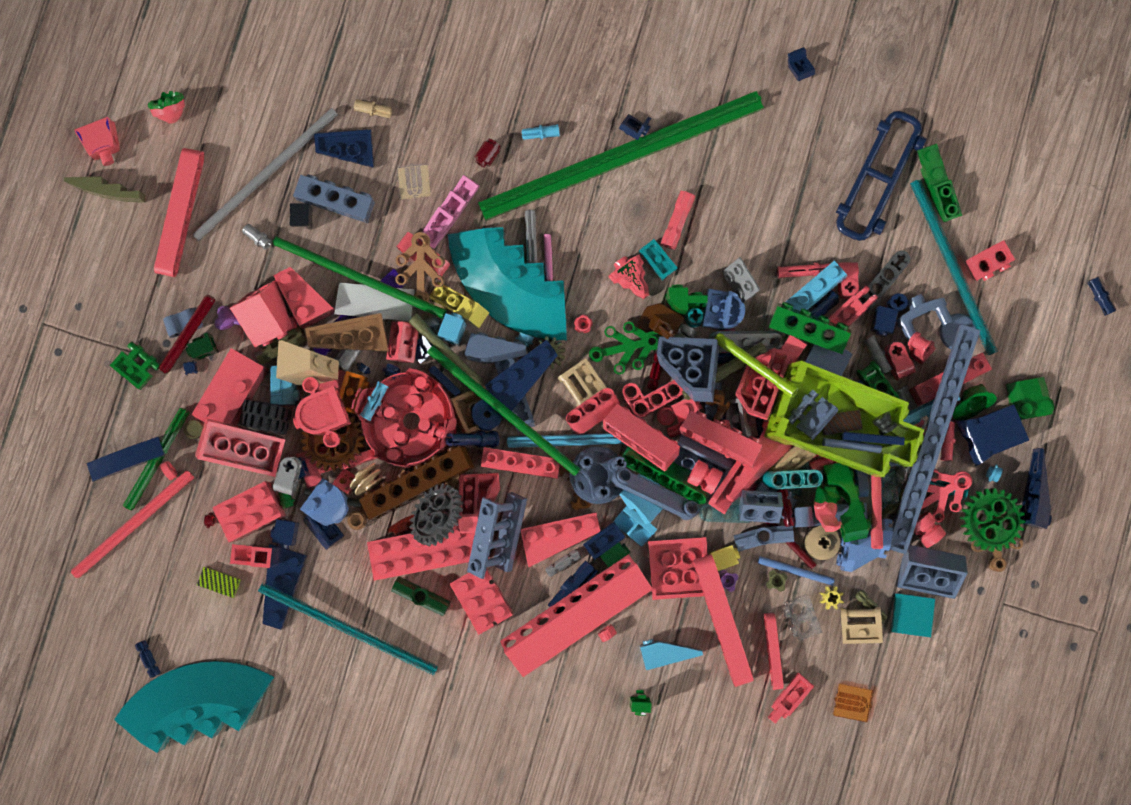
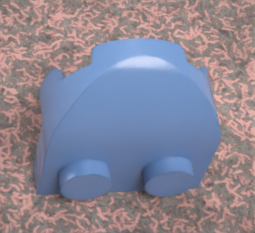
M707 290L708 303L704 308L702 327L729 330L737 326L745 315V305L738 297V294L732 291Z
M322 478L300 510L322 525L338 524L345 518L348 512V497L343 491Z

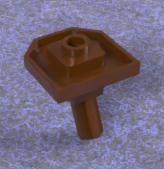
M657 303L645 308L637 325L638 328L646 333L654 331L660 334L661 337L669 339V337H674L685 317L665 305ZM650 338L648 340L653 344L656 343L655 338Z

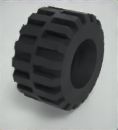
M248 399L244 400L239 424L248 428L284 435L288 432L292 411L286 407Z

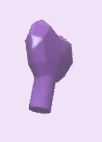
M228 306L218 308V318L214 323L217 329L226 330L234 324L240 325Z

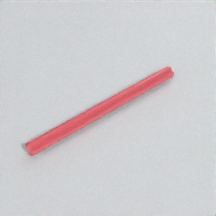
M185 471L76 565L71 570L72 575L75 578H80L192 481L194 479L193 474L190 471Z

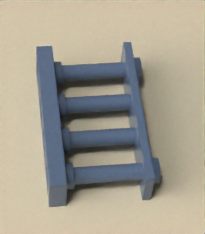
M514 492L507 494L506 503L503 504L494 502L486 497L482 498L467 572L484 579L487 567L495 566L505 572L512 571L527 498ZM504 511L502 521L496 522L498 512ZM500 530L498 540L492 541L494 531ZM496 548L494 558L488 559L490 549Z

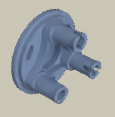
M594 446L583 450L573 460V463L581 470L576 476L571 473L569 474L573 490L580 498L593 504H604L614 500L623 489L615 487L611 479L618 469L626 467L625 459L619 457L614 451L606 447Z

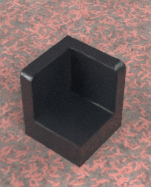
M290 203L289 225L291 227H306L308 230H312L313 208L309 203Z

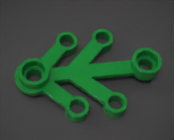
M627 321L623 325V330L626 333H633L641 338V340L633 341L618 332L614 326H607L604 331L605 335L609 338L613 337L623 344L604 349L600 346H594L589 351V358L593 362H600L604 356L625 352L620 361L614 366V372L621 375L625 372V366L637 348L644 347L639 357L634 359L632 363L635 370H641L650 351L658 348L660 334L654 331L646 333L636 327L632 321ZM626 324H631L633 326L632 330H627L625 328ZM612 328L614 334H607V329ZM650 338H655L656 343L650 344L648 340ZM593 352H599L600 357L595 358ZM640 361L642 365L641 367H636L634 363ZM618 365L623 367L621 372L616 370Z

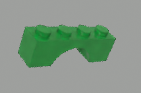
M841 463L825 465L823 468V479L826 487H836L839 495L846 500L849 509L839 519V522H842L840 532L843 541L849 542L867 538L868 532L871 530V524L869 519L865 518V506L863 501L859 500V488L857 484L854 485L852 468Z

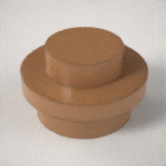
M353 511L349 514L347 523L350 528L360 530L365 527L367 517L361 511Z

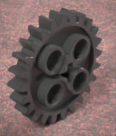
M437 484L435 489L430 488V493L424 492V498H419L420 504H415L417 509L412 512L414 517L410 521L413 524L409 527L412 529L411 534L414 535V539L417 542L429 547L431 544L436 546L437 542H443V537L449 538V532L454 533L453 526L459 525L456 521L462 518L459 513L463 511V508L460 507L463 501L460 500L462 496L458 494L459 491L450 485L442 484L439 486Z

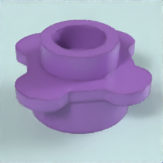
M726 570L720 571L723 588L729 592L734 591L738 575L736 573L730 574Z

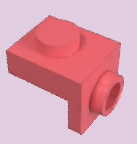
M685 399L671 406L679 423L685 421L691 411L696 413V411L702 409L701 403L692 399Z

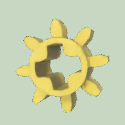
M825 586L826 591L824 593L819 592L822 595V600L819 602L826 603L825 609L829 610L830 606H833L837 610V604L844 603L840 600V596L843 593L836 592V586L832 590ZM829 594L835 595L833 602L828 600Z

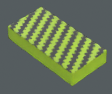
M203 567L197 586L235 598L241 579L208 567Z

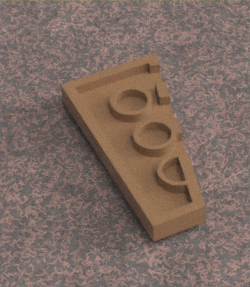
M381 313L305 328L309 348L389 352Z

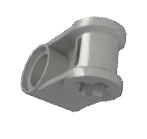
M287 457L281 461L273 484L274 491L294 495L302 468V463L297 457ZM288 463H291V465L294 466V469H290Z

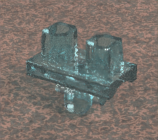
M890 469L885 477H881L883 508L890 504L900 503L899 494L901 493V487L898 486L895 469Z

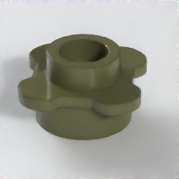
M771 570L768 573L769 581L766 583L767 588H774L779 592L784 591V585L788 578L787 575Z

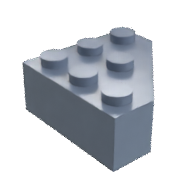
M659 337L657 357L662 368L693 401L713 402L719 355L717 339L678 337L666 339L665 337Z

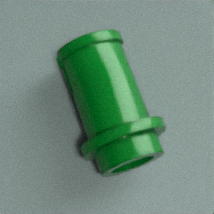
M278 492L281 501L279 505L282 506V509L294 506L293 502L295 500L292 499L291 495Z

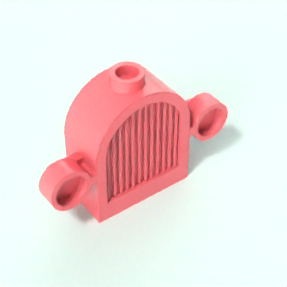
M308 377L304 379L302 387L304 391L311 395L302 399L298 404L293 423L296 429L301 428L313 435H324V444L327 447L335 448L340 443V436L334 431L350 425V419L338 388L332 386L318 392V380Z

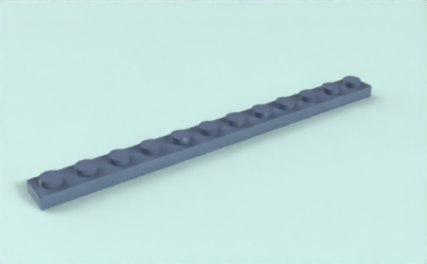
M962 324L958 327L923 433L924 440L918 448V458L912 466L892 526L893 535L890 550L902 554L907 553L980 330Z

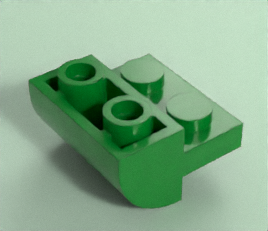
M675 284L668 288L666 302L671 310L685 317L688 309H704L708 303V295H703L702 292H693L691 295H688V288H683L681 284Z

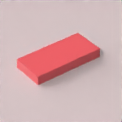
M305 451L296 454L297 458H305L310 476L305 477L304 480L307 488L318 485L322 476L319 474L316 464L310 463L311 458L305 457L307 453Z

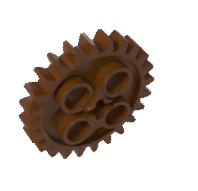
M353 416L350 418L351 424L345 426L347 431L344 434H339V429L334 431L340 436V443L334 448V457H332L333 448L328 447L325 454H319L320 448L326 446L323 442L324 435L302 432L303 436L306 437V439L301 440L303 444H306V446L302 447V450L307 452L305 457L311 458V464L317 462L316 467L318 469L323 465L325 471L331 467L332 471L335 472L337 466L342 471L344 464L350 467L349 461L356 462L354 456H361L362 454L358 449L364 448L360 442L365 441V438L359 436L363 434V429H358L361 424L359 422L355 423L356 418ZM343 445H346V452L339 453V448Z

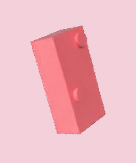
M231 348L192 415L203 422L208 418L237 425L240 420L244 400H252L269 369Z
M206 418L195 456L199 460L275 477L285 439L281 436Z

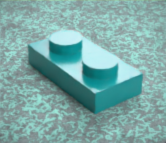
M655 239L639 250L640 254L662 281L678 269Z

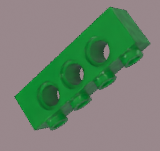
M787 302L777 303L769 323V328L843 354L851 335V329H848V325L841 322L837 324L832 323L829 318L819 315V317L811 315L812 312L806 309H794V306ZM789 316H796L798 321L795 324H790L787 318ZM807 323H814L816 328L812 331L805 328ZM831 329L835 333L832 337H825L824 331Z

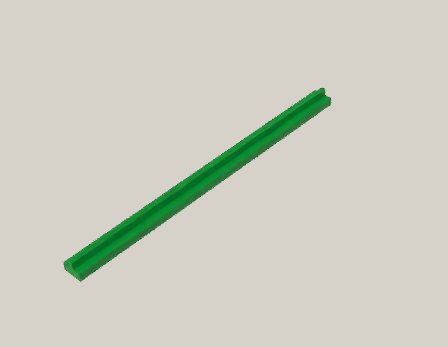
M757 91L640 137L638 140L635 139L478 202L485 221L762 111L764 106L761 102V95L759 96Z

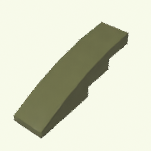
M64 177V182L95 196L123 202L145 203L146 195L142 192L127 191V188L122 184H108V181L103 177Z

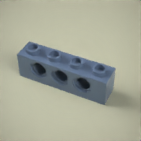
M307 174V176L300 175L293 194L297 201L309 203L312 206L368 223L375 204L370 194L365 192L355 193L350 187L343 186L340 188L328 180L324 182L318 181L317 177ZM316 188H321L319 195H313V191ZM339 194L338 200L331 201L332 195ZM351 200H357V204L354 207L348 206Z

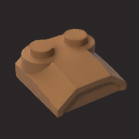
M472 390L450 399L455 411L457 424L463 434H471L479 430L471 420V410L477 402L483 399ZM484 412V416L489 418V413Z

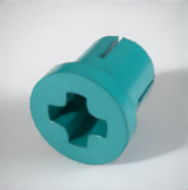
M699 308L688 310L684 318L685 323L692 328L699 327L703 321V312ZM693 313L699 316L697 321H694V318H690Z

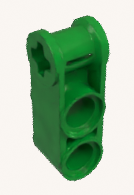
M871 361L870 365L864 369L856 371L858 378L865 386L876 389L877 384H881L884 387L883 393L899 398L874 361Z

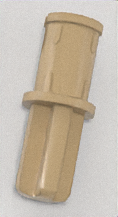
M359 99L355 100L354 111L390 118L392 115L391 107L376 104L375 101L371 103Z

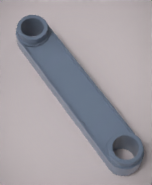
M627 468L618 469L612 476L611 481L615 487L622 488L674 513L683 520H691L699 512V505L695 501H690L638 476Z

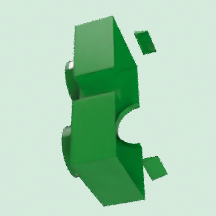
M636 690V693L644 694V690ZM646 695L630 696L631 712H635L637 716H646L647 713H651L652 702L649 697H646Z

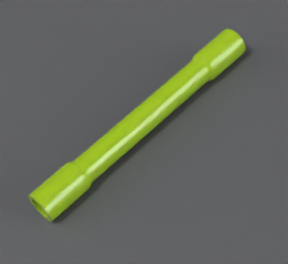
M721 332L717 334L715 339H717L720 347L732 353L768 379L789 397L795 396L799 388L766 367Z

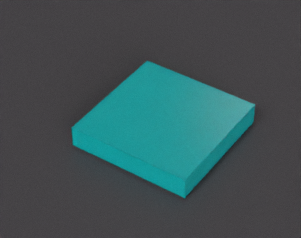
M895 593L891 632L931 638L935 599Z

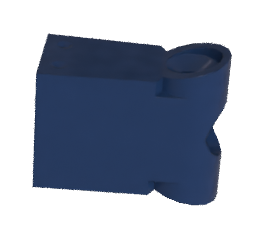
M1014 404L976 419L956 422L962 437L968 442L969 453L975 466L985 462L994 454L1030 441Z

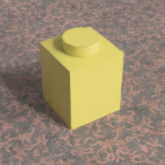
M733 545L709 552V555L712 554L718 571L739 564L738 559H740L738 549L733 548Z

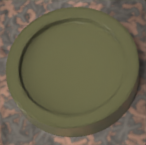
M190 420L184 426V434L190 439H197L201 437L203 425L197 420Z

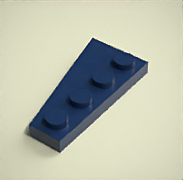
M546 340L488 382L485 387L495 398L512 411L558 357V354L548 340Z
M269 544V547L272 548L270 568H267L266 585H270V588L272 587L274 590L277 588L279 592L286 593L293 598L307 555ZM265 595L263 624L282 630L290 606L288 607V605L286 606V604L284 605V603L282 604V602Z

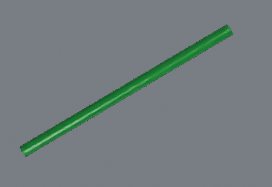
M276 236L273 240V245L439 318L443 319L447 310L280 237Z
M434 346L430 347L427 353L572 475L576 476L581 469L437 348Z

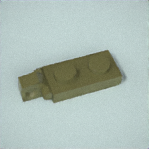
M298 326L288 331L285 337L279 340L275 338L265 348L255 352L258 362L263 365L277 357L278 342L280 340L300 346L306 341L303 329Z

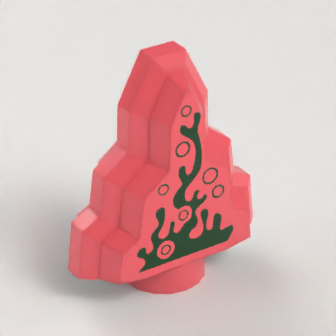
M638 254L631 259H628L627 256L619 259L614 264L616 269L608 276L614 284L619 283L624 289H631L634 295L642 299L649 296L648 284L644 280L645 271L642 267L644 262Z

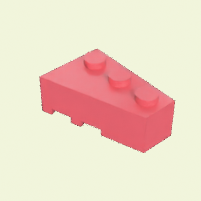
M291 267L273 275L301 328L305 329L334 314L335 309Z
M499 473L460 475L459 494L462 496L460 500L463 501V504L460 506L463 508V511L459 513L462 518L458 519L460 534L475 533L482 498L486 497L495 501L500 491Z

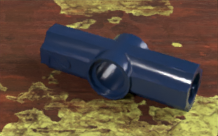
M585 560L577 571L560 587V591L548 603V606H553L590 581L598 571ZM562 606L558 608L556 613L559 614L563 612L565 607Z

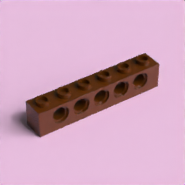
M458 445L452 446L447 449L448 453L444 455L437 454L431 457V462L427 464L423 462L414 466V471L410 473L406 471L399 474L397 480L393 482L389 480L382 483L380 489L376 491L371 489L365 492L364 497L359 500L368 519L376 520L420 497L424 492H429L430 488L435 489L437 484L440 486L475 468L464 446L458 447ZM448 459H452L453 461V467L451 469H448L446 466V462ZM431 468L436 469V476L434 478L430 476ZM416 476L420 481L417 487L413 484V479ZM399 485L403 489V492L400 496L397 494L396 491ZM382 494H384L386 497V502L384 504L380 502V497Z

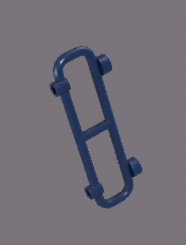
M894 111L887 116L885 121H880L876 129L879 131V134L845 203H840L836 210V213L839 214L836 221L839 232L849 238L862 241L869 238L872 233L881 234L887 221L880 219V216L912 150L922 149L927 138L920 135L922 130L920 121L905 112ZM899 118L912 124L914 131L890 177L871 168V165L894 119ZM868 174L887 183V186L866 230L863 233H857L845 227L844 220Z

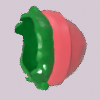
M169 91V94L162 92L160 98L148 102V108L152 115L169 124L175 123L180 119L185 107L183 94L180 92L174 93L173 91Z

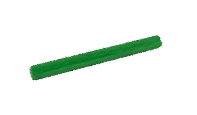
M179 408L161 439L165 455L190 414L184 408ZM165 456L148 461L125 500L123 507L128 510H134Z

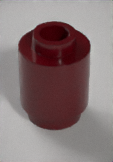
M488 138L475 154V162L483 168L486 166L490 167L500 153L499 149L501 146L496 141Z

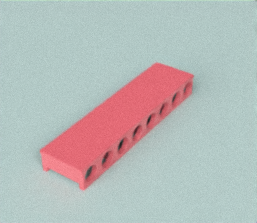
M628 554L502 639L500 643L506 656L519 673L525 677L653 589L636 562L634 563ZM631 563L628 568L621 570L623 564ZM615 574L612 579L605 581L607 575ZM592 585H598L594 591L589 592V588ZM576 596H582L578 602L572 603ZM565 607L563 612L556 614L558 608ZM543 618H549L545 624L539 625ZM527 629H532V632L529 635L523 636V633ZM516 640L514 645L507 647L509 641Z

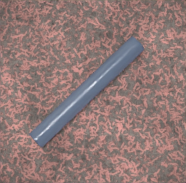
M824 438L822 441V445L828 447L881 453L882 451L881 445Z

